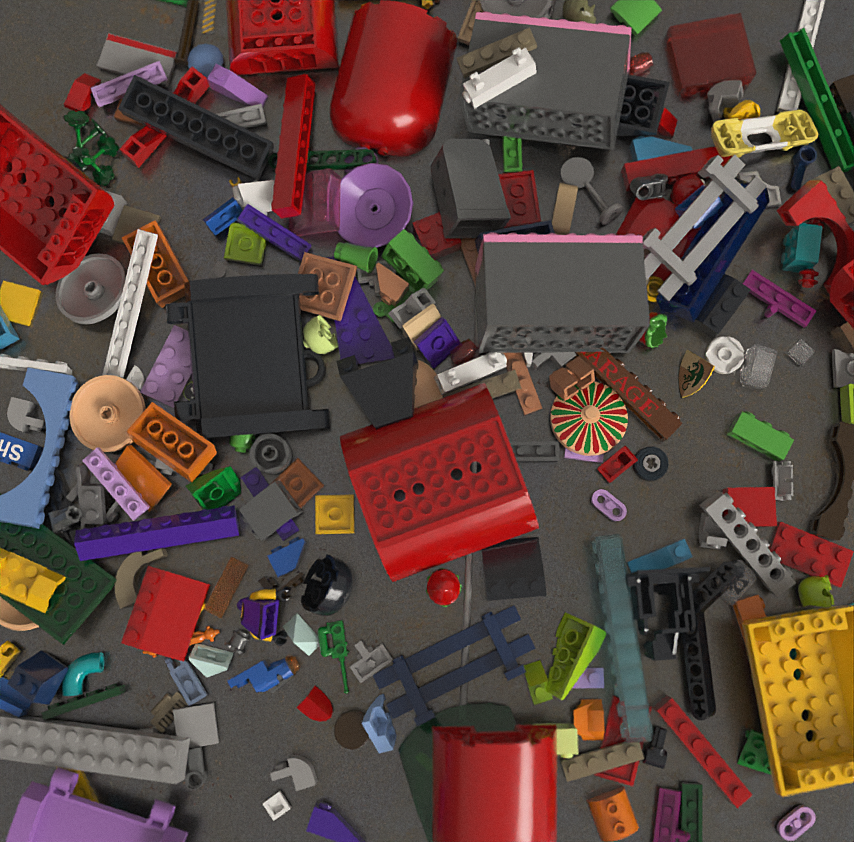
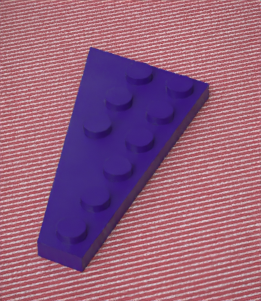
M333 256V257H326V258H329V259L336 260V259L334 258V256ZM354 277L341 321L335 320L340 359L355 355L360 365L393 359L395 357L392 346L356 277Z

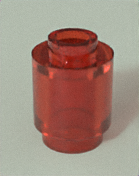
M642 52L630 57L628 74L636 76L649 70L653 66V59L650 53Z
M469 338L466 341L463 340L450 352L452 355L450 359L457 366L464 364L476 355L478 347Z

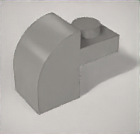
M741 80L723 81L709 90L707 94L709 114L712 115L713 122L721 120L724 108H734L741 102L743 97Z
M424 287L413 293L403 304L392 309L388 314L397 326L402 328L403 324L436 302Z
M574 352L536 353L532 357L534 360H532L531 365L536 370L547 360L551 359L556 367L560 369L573 360L576 354Z
M11 397L7 416L10 424L15 429L28 433L29 430L41 432L42 429L46 430L45 421L33 418L37 404Z
M702 513L699 526L700 547L720 550L721 546H726L727 538L707 514Z
M290 755L287 759L289 765H286V762L274 766L275 769L270 772L272 781L292 775L296 791L314 786L318 782L312 763L301 755Z

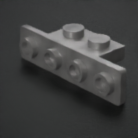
M83 462L76 466L75 470L78 486L76 494L79 498V509L82 512L80 530L94 528V524H104L107 522L104 486L102 484L90 483V471Z

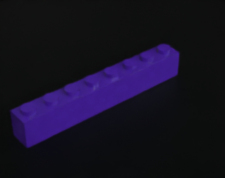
M235 505L223 506L221 508L204 509L189 513L185 512L158 518L76 530L74 545L80 561L239 536V523Z

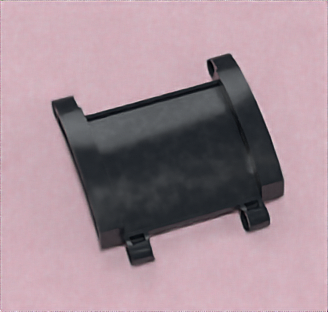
M317 274L252 275L193 280L184 284L185 303L165 304L167 324L188 323L194 400L173 401L176 419L179 421L196 419L197 433L204 438L330 428L329 408L309 410L299 296L319 294Z

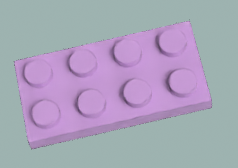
M176 325L173 326L140 393L174 408L173 401L181 400L184 388L192 378L189 334L187 330Z

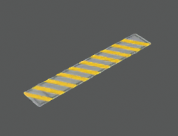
M205 0L202 33L213 34L216 0Z

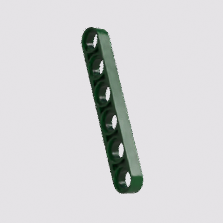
M370 149L308 151L306 171L354 169L361 165L376 163L377 159L374 152ZM277 152L269 157V164L274 171L277 167L273 164L278 159ZM348 156L354 157V160L351 163L345 162V159ZM365 156H372L370 162H363ZM336 157L334 163H327L328 158ZM311 158H318L315 164H309Z

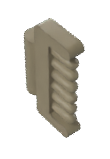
M179 691L173 696L167 692L151 710V713L155 716L150 722L160 732H164L165 728H168V724L172 723L170 719L174 720V716L171 714L173 713L172 707L180 708L188 705Z

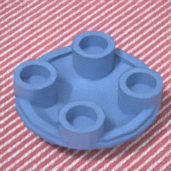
M211 44L196 46L189 53L187 60L189 62V69L193 66L206 78L210 75L215 64L223 67L224 63L223 54L219 48Z

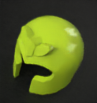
M825 575V577L811 576L801 581L798 593L802 607L808 605L831 607V605H834L833 595L829 592L831 584L828 575Z

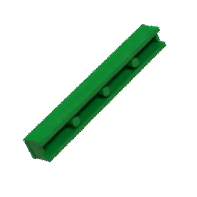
M805 28L794 33L790 32L779 41L810 117L818 131V136L831 168L834 169L840 166L843 173L849 171L854 167V147Z

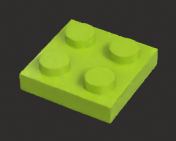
M232 223L229 228L224 259L262 266L266 239L243 224Z

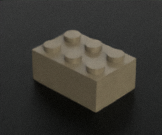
M840 166L811 179L822 180L826 184L827 190L831 197L836 200V205L840 212L845 215L848 225H853L854 191ZM821 221L824 224L822 232L825 238L832 235L831 229Z

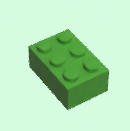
M405 229L387 244L381 256L416 292L424 287L428 291L444 272L442 265L437 260H434L429 255L428 250L420 246L413 234Z

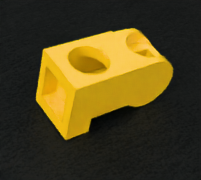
M9 640L0 646V678L4 676V672L21 653V650Z

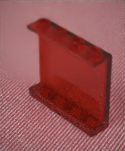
M741 13L669 27L666 39L667 42L672 43L683 87L680 95L687 94V96H692L702 91L709 92L716 84L728 80H741L742 86L751 83L757 74Z

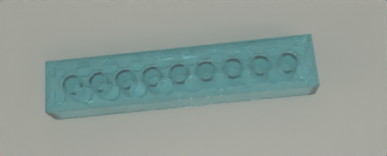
M620 534L595 537V542H592L593 552L598 555V561L595 562L597 574L601 575V581L598 582L600 594H604V602H601L603 614H607L608 620L605 622L606 634H610L611 640L608 642L609 654H613L614 659L613 663H611L612 675H616L617 682L614 683L615 695L620 698L617 710L619 717L623 718L622 725H620L622 738H626V743L651 741L654 734L636 620H633L630 586L626 587L625 574L628 573L623 538Z

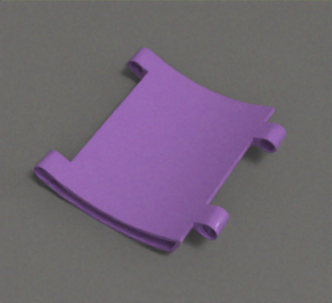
M58 767L52 776L50 787L32 781L26 789L17 807L6 842H185L188 832L169 826L175 805L155 799V804L148 819L73 795L72 793L78 780V773Z

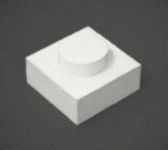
M280 790L263 802V806L273 821L291 809L290 804Z

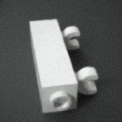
M520 48L512 51V56L479 75L477 72L470 75V80L463 83L465 92L462 94L467 103L471 102L475 109L536 74L535 62L526 48L522 50Z
M488 353L437 374L434 379L441 395H444L503 370L507 367V359L504 353Z

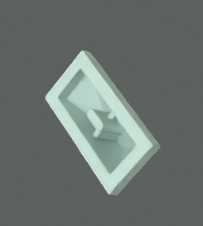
M298 613L283 626L293 643L307 655H310L320 646L318 635Z
M197 643L189 656V661L206 677H210L226 671L234 653Z

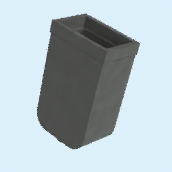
M462 137L446 140L430 166L444 228V237L477 238L479 233L503 229L511 219V215L506 205L490 146L480 139H466Z

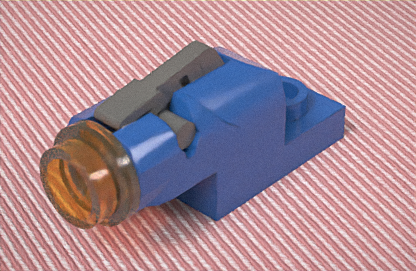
M294 655L286 656L282 660L270 663V666L265 659L227 682L231 688L235 685L237 688H240L249 683L247 680L249 678L256 692L268 690L274 693L290 680L293 675L297 674V671L301 668Z

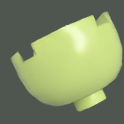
M316 316L307 322L303 328V344L313 352L327 354L338 347V341L335 334L331 335L329 331L331 327L322 316Z

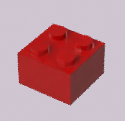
M440 212L412 223V229L418 244L425 247L434 260L461 250L462 242L460 238L444 237Z

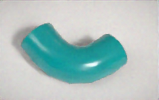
M102 652L79 656L70 663L69 669L63 678L62 696L83 694V680L85 676L90 673L103 672L105 660Z

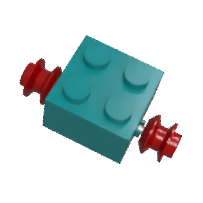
M817 218L808 219L809 223H801L792 228L785 235L783 241L785 246V252L781 258L783 270L798 272L802 276L798 283L802 284L801 286L805 288H812L818 284L814 277L819 276V273L813 270V267L819 261L824 224Z

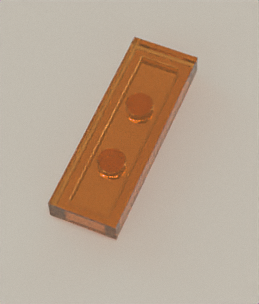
M234 557L230 558L204 608L205 611L219 618L224 616L249 567L248 564Z

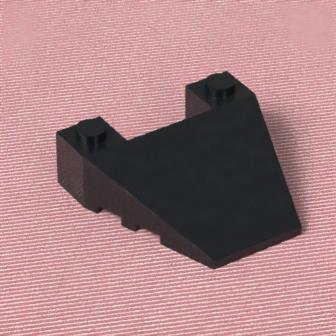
M409 337L391 342L395 358L361 369L355 355L336 361L340 378L375 429L413 417L415 385L417 384L416 373L419 364Z

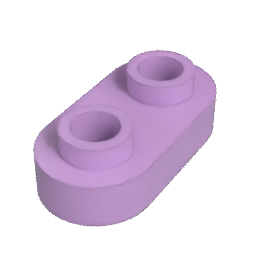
M600 489L592 494V505L607 518L615 522L625 518L627 514L625 505L608 491ZM598 496L603 497V503L597 501ZM614 508L618 509V515L613 514Z
M797 806L779 821L777 825L779 835L787 841L797 839L814 824L815 814L807 806ZM804 812L805 817L800 819V814ZM789 825V831L785 832V826Z

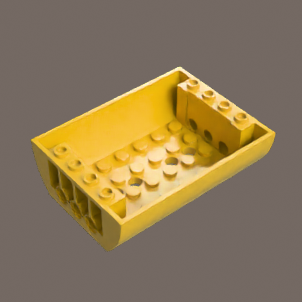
M854 605L820 607L743 621V633L774 791L780 796H787L854 782ZM791 649H795L797 653L796 658L793 660L789 656ZM795 669H799L801 673L798 680L793 676ZM807 710L809 717L804 721L802 719V712ZM809 730L813 733L811 741L806 739V733Z

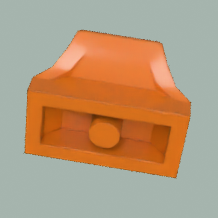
M580 699V705L574 710V726L577 728V734L582 737V740H603L604 710L602 699Z

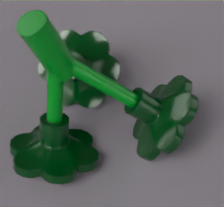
M69 111L67 115H63L64 121L68 122V125L75 129L76 147L83 148L91 138L99 134L109 136L92 118L90 120L94 128L90 131L91 134L81 141L80 129L89 121V116L83 111Z
M101 135L100 140L97 142L100 150L91 157L87 148L74 147L68 157L77 162L83 170L87 169L88 165H92L95 168V171L92 173L94 182L105 186L115 176L112 172L113 168L110 165L97 166L95 159L102 153L112 157L116 156L119 145L115 143V139L112 136Z

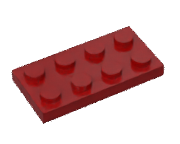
M781 521L777 523L768 548L771 553L774 551L781 558V565L809 576L825 577V575H828L830 584L838 588L842 587L854 553L850 549Z

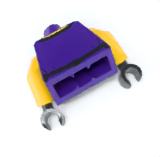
M285 586L281 591H276V589L255 591L250 596L238 601L237 608L241 610L240 622L249 630L254 639L270 642L274 640L278 646L285 644L287 640L283 638L288 636L286 631L281 630L276 635L279 600L276 597H279L282 601H287L291 595L287 596L284 592H289L291 587Z

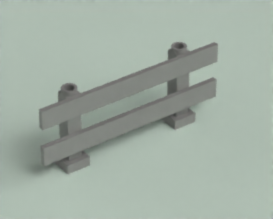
M735 154L723 167L720 164L724 160L719 155L710 158L698 174L703 178L709 176L712 180L661 240L658 238L661 233L656 228L648 230L642 237L643 249L650 251L644 258L646 280L661 263L672 272L657 290L667 301L674 296L684 283L689 286L697 279L694 271L744 212L752 213L759 206L756 198L767 185L757 176H754L745 188L734 179L745 166ZM725 191L734 201L688 255L681 260L672 250L719 195Z

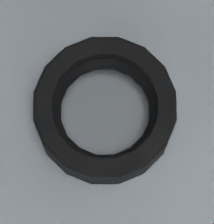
M304 349V358L310 357L318 364L317 374L313 378L306 379L307 387H312L323 379L325 364L318 353L310 349Z

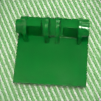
M753 729L750 731L746 730L745 738L748 739L737 764L771 775L763 733L756 732Z

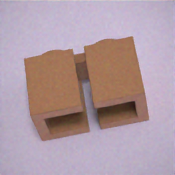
M578 356L574 360L569 361L565 368L562 367L549 376L550 387L566 401L578 393V389L574 385L583 390L595 381L594 369Z

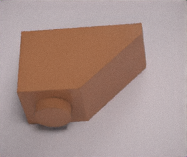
M378 262L376 264V274L380 297H382L381 300L387 305L392 304L396 307L409 290V283Z

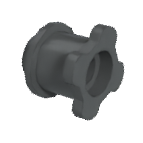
M238 629V631L233 630L232 638L230 641L225 642L224 645L236 653L242 654L245 652L243 649L247 641H250L249 633L242 629Z

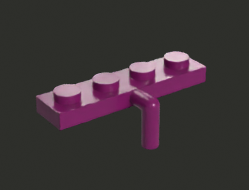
M751 270L743 281V284L751 289L749 293L769 305L764 312L767 318L779 311L804 328L816 312V310L754 270Z
M660 787L654 842H676V838L679 839V842H687L690 839L688 832L677 830L681 791Z

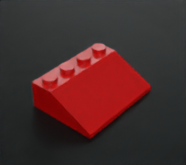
M148 566L121 644L184 661L210 584Z

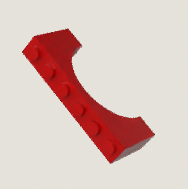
M810 180L776 211L786 226H798L810 218H817L831 229L836 240L837 259L830 277L823 284L830 295V287L835 275L854 259V230L848 225L845 215L840 212L836 205V200L831 197L826 184L822 180Z

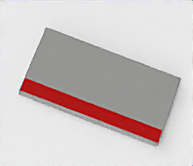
M108 33L97 67L101 70L125 75L160 61L168 80L157 85L168 88L175 67L174 59L177 58L178 52Z

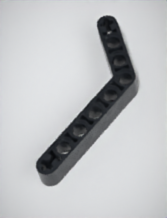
M737 560L723 562L693 591L696 633H682L691 712L693 717L700 721L706 720L716 713L704 612L744 574V565ZM717 578L721 581L720 588L716 585ZM703 591L707 594L706 601L702 597ZM694 645H697L699 649L698 654L694 651ZM697 665L701 668V674L696 669ZM699 685L702 686L704 690L703 694L699 691Z

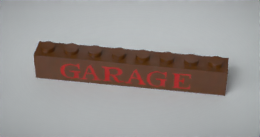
M600 348L604 350L603 352L575 353V358L580 356L594 369V376L602 384L613 389L621 397L625 406L662 442L666 441L683 424L675 412H670L666 408L667 405L663 400L657 399L647 385H642L638 381L639 378L636 374L628 372L624 368V363L618 358L615 359L604 348Z

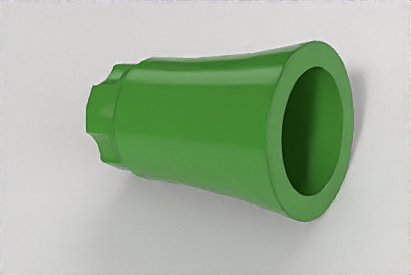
M339 242L336 245L334 258L338 261L355 265L367 273H371L377 262L378 250L376 247Z

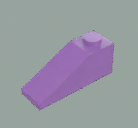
M215 64L207 78L212 90L247 107L258 104L263 106L268 98L266 94L237 74L218 64Z

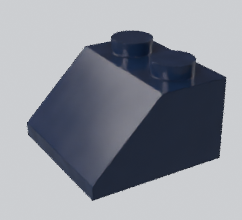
M41 650L16 667L8 685L32 703L50 705L69 668L47 652Z

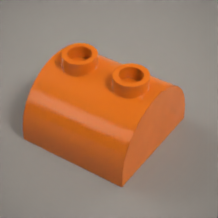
M624 786L586 800L601 841L611 842L632 835L639 829Z

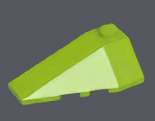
M565 612L556 632L558 640L556 648L553 649L555 657L553 666L550 668L546 692L560 700H564L598 653L607 632Z

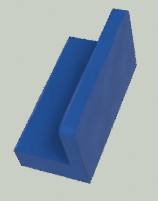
M232 197L205 217L203 221L216 236L235 222L243 210Z
M1 677L0 709L17 717L27 715L32 702L8 685L10 679Z

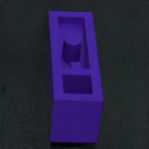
M326 802L315 804L306 829L307 832L335 842H365L335 809L331 808L332 805Z

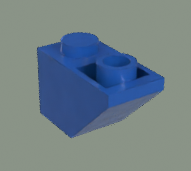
M296 537L288 542V546L284 548L278 546L271 550L272 554L268 555V558L277 577H282L298 569L307 543L304 538Z

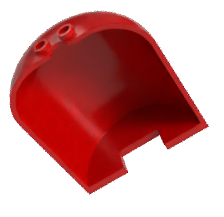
M382 0L380 4L368 2L362 4L359 10L356 9L354 11L329 107L332 129L343 142L356 148L377 149V153L383 156H409L420 152L428 146L437 130L458 43L455 32L446 27L447 23L438 16L433 18L427 15V10L397 1Z
M556 724L515 725V731L476 732L474 726L433 727V842H557Z

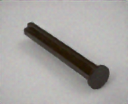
M188 0L177 58L174 59V63L181 67H187L189 64L187 59L199 0Z

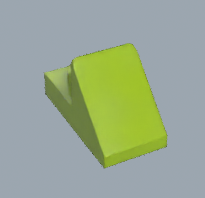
M541 660L523 665L526 671L524 676L533 704L536 705L552 700V695L546 692L548 678Z

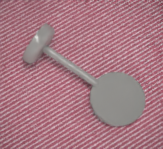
M581 157L567 160L561 168L563 182L578 186V188L587 187L604 208L599 217L602 225H606L616 219L623 211V207L620 203L607 206L589 184L594 176L592 164Z

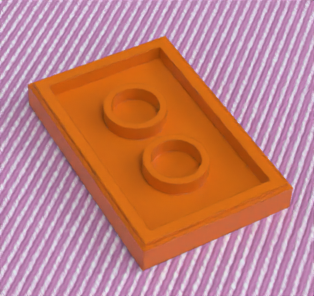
M132 445L125 448L115 463L118 470L150 506L149 512L154 510L172 485Z

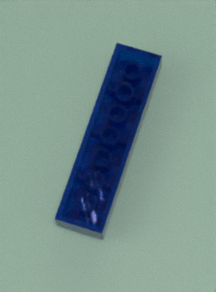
M736 179L744 188L749 183L740 179ZM767 187L756 198L759 205L757 209L752 213L744 212L694 271L697 279L688 286L684 283L669 301L660 293L657 295L656 300L660 310L691 322L695 321L770 202ZM725 191L720 197L723 206L718 209L715 215L709 217L704 222L681 260L688 255L734 201Z

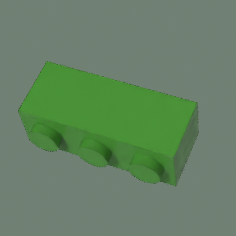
M747 411L736 415L727 432V435L778 462L785 459L794 442V439L790 438L787 432L777 431L772 428L770 423L755 419V415Z

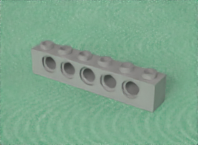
M717 490L699 506L766 588L778 598L796 583L792 578L794 574L787 566L783 567L780 564L782 560L774 551L771 553L768 549L769 543L763 537H758L756 527L751 522L747 523L745 521L746 515L740 508H735L732 505L734 500L729 494H723ZM728 509L727 516L722 517V512ZM740 524V529L734 532L735 526ZM752 539L751 545L746 547V542ZM764 554L763 559L758 561V557ZM776 568L775 573L770 575L771 570Z

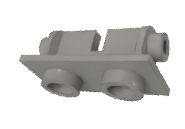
M773 461L771 472L773 476L772 487H775V500H791V496H793V482H786V479H793V465H791V461Z

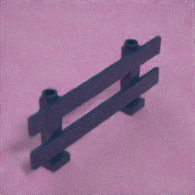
M515 605L495 615L489 612L481 616L483 621L406 659L402 655L392 660V666L373 674L379 690L401 680L407 693L386 704L392 719L414 709L417 715L414 721L419 726L436 717L433 709L428 710L425 703L503 664L507 670L504 673L507 681L525 673L523 665L518 666L515 658L536 649L529 634L508 644L501 629L521 620ZM490 635L497 650L420 688L417 687L412 673Z

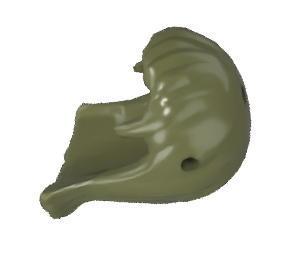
M565 0L562 10L565 20L571 22L585 21L591 24L596 22V17L593 14L595 4L589 7L588 0Z

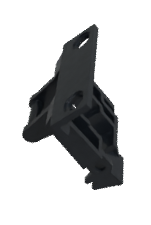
M710 567L637 570L625 574L626 587L631 586L633 620H637V629L640 635H647L648 633L647 618L656 617L654 593L670 595L671 612L667 613L669 629L653 631L654 641H648L643 645V648H646L644 653L646 657L653 661L677 659L678 634L694 632L696 629L692 583H699V574L711 571Z

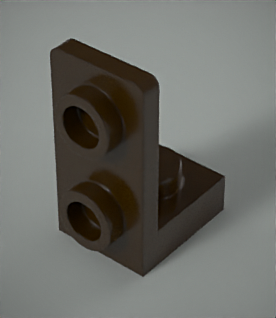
M300 572L279 590L276 588L278 584L272 577L263 576L258 582L264 589L281 591L285 586H293L295 588L304 581L302 578L305 574Z

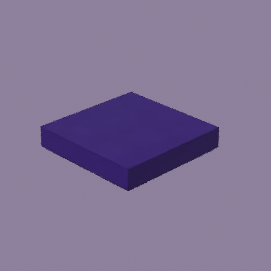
M443 317L414 341L433 369L461 345L458 337Z

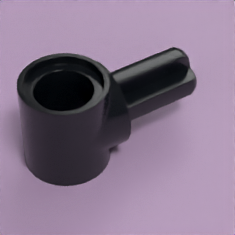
M655 728L652 744L645 746L643 764L664 769L667 761V751L663 748L667 734L665 728Z

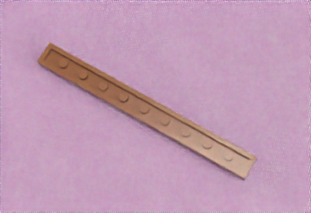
M476 238L461 239V251L476 288L475 265L478 258L475 245ZM504 353L507 359V372L516 370L522 388L516 390L515 394L523 414L527 415L541 410L542 406L522 353Z

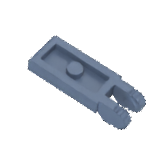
M164 657V661L170 670L169 673L188 706L193 705L208 695L190 663L186 661V658L184 661L179 660L181 665L176 667L172 658Z

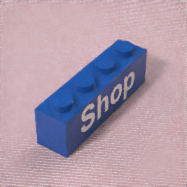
M0 432V461L10 465L12 462L18 463V468L27 471L30 468L34 469L44 447Z

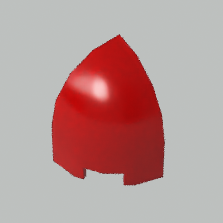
M316 686L309 691L307 697L296 707L310 719L319 722L327 721L333 714L329 698Z

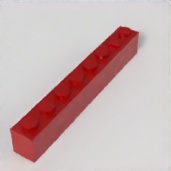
M307 74L287 78L279 151L277 152L278 159L275 169L276 176L273 186V201L271 203V210L280 218L299 216L302 211L316 85Z

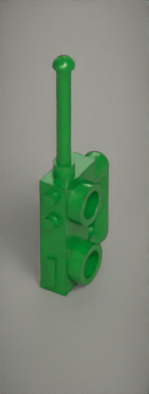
M342 620L326 623V626L320 627L317 630L320 652L323 657L331 656V659H339L344 693L348 694L344 657L348 656L349 651L346 649L348 644L345 642L344 625ZM326 634H331L333 647L328 648Z

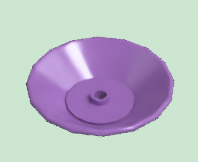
M369 163L361 165L343 176L333 191L330 206L333 225L340 236L351 244L376 248L385 246L404 230L409 223L413 199L410 186L400 172L384 164ZM377 206V211L373 212V208Z

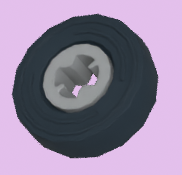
M654 446L645 447L635 455L638 461L633 464L634 470L642 479L654 481L663 477L667 472L669 466L668 458L660 448ZM647 459L648 461L653 459V464H655V467H651V469L648 468L649 464L646 462Z

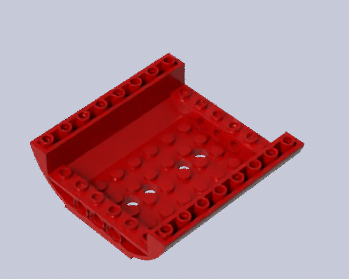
M485 382L414 408L412 418L375 429L373 424L340 436L341 448L351 482L375 548L392 582L539 528L528 490L501 418ZM472 462H479L482 468L479 473L475 474L470 471V464ZM453 469H460L463 476L460 480L456 481L451 478V471ZM416 483H422L425 487L424 492L420 495L413 491V486ZM397 490H403L406 494L405 499L401 502L394 498V493Z

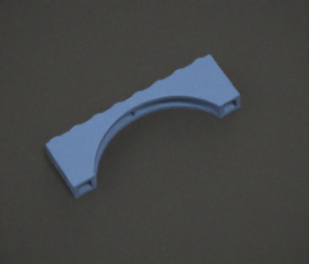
M28 367L23 386L34 395L43 411L46 423V440L42 455L30 475L17 487L0 495V522L39 529L40 524L43 523L45 518L44 508L50 499L49 489L54 484L55 475L53 474L55 467L59 465L60 457L58 455L60 448L62 449L64 446L65 438L63 436L65 430L69 427V413L73 397L79 390V383L72 375Z

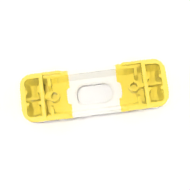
M803 110L786 111L773 116L738 120V118L718 120L712 125L711 138L718 154L722 157L735 154L739 158L747 153L775 149L788 151L792 147L804 146L814 142L818 137V131L810 115ZM767 133L770 135L772 143L753 145L748 141L747 136L750 134Z

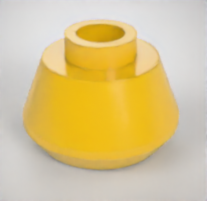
M654 276L649 277L648 284L646 285L648 301L657 302L664 298L657 291L664 283L662 279Z

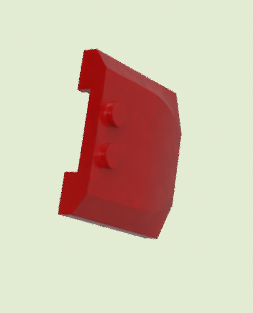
M636 197L616 235L635 234L636 236L643 237L648 230L656 228L661 233L658 236L661 240L679 219L675 211L678 205L664 198L640 200ZM702 226L697 229L691 228L672 250L681 260L688 255L704 232ZM661 263L651 276L665 281L672 272Z

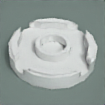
M717 337L706 348L705 358L707 362L715 366V372L728 374L740 368L744 361V350L739 341L733 337Z

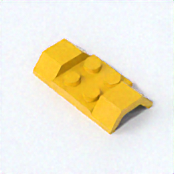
M0 548V594L46 613L49 599L56 587L66 577Z

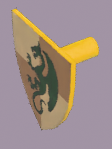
M689 350L686 351L679 371V389L682 398L699 391L706 384L715 368L714 365Z

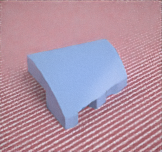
M384 694L379 695L374 700L362 721V725L378 753L393 750L397 737L390 712L385 713L383 703L386 700Z

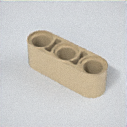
M559 183L552 217L554 233L557 235H567L570 232L578 186Z

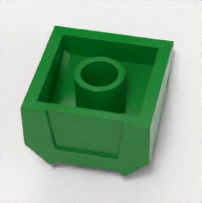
M231 466L204 474L185 486L203 510L221 508L241 493L240 480Z

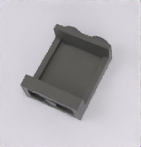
M274 481L238 509L241 512L242 520L251 526L253 535L261 541L267 540L272 533L303 512L281 481Z

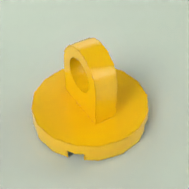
M744 100L734 108H724V118H738V120L760 117V107L751 100Z

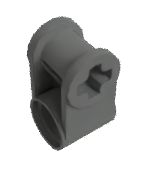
M654 174L637 177L630 183V190L640 200L666 197V181L668 176L666 174Z

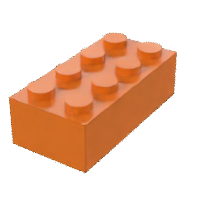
M154 220L139 229L158 235L146 284L156 303L163 308L165 304L172 303L185 296L184 284L190 280L162 228ZM137 230L122 237L130 255H132Z
M153 402L126 431L133 442L191 483L217 454L214 444Z

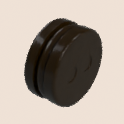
M348 710L342 713L335 723V738L346 749L361 748L370 738L362 725L365 713L362 711Z

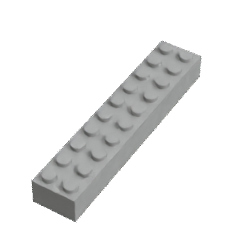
M0 712V759L177 784L185 779L190 738L55 719L43 720L40 717L26 715L17 717L11 713Z

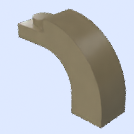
M166 549L148 550V554H146V551L134 552L123 561L117 572V581L115 582V595L120 609L128 608L135 604L140 590L138 579L141 571L147 565L167 557Z

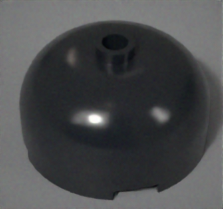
M326 554V557L323 559L318 558L309 569L303 584L307 585L304 595L301 596L302 607L306 611L320 616H329L341 610L347 603L353 588V575L349 566L341 559ZM315 574L316 577L321 578V582L311 579L312 576Z

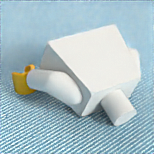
M237 177L238 182L236 184L233 183L232 179L229 180L234 199L242 210H244L248 203L266 216L267 212L272 211L271 203L273 201L275 180L242 183L240 178Z

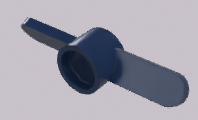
M814 142L800 146V149L793 155L792 160L796 166L791 182L793 190L801 188L806 168L817 158V152L813 148ZM801 153L807 156L808 161L802 158Z

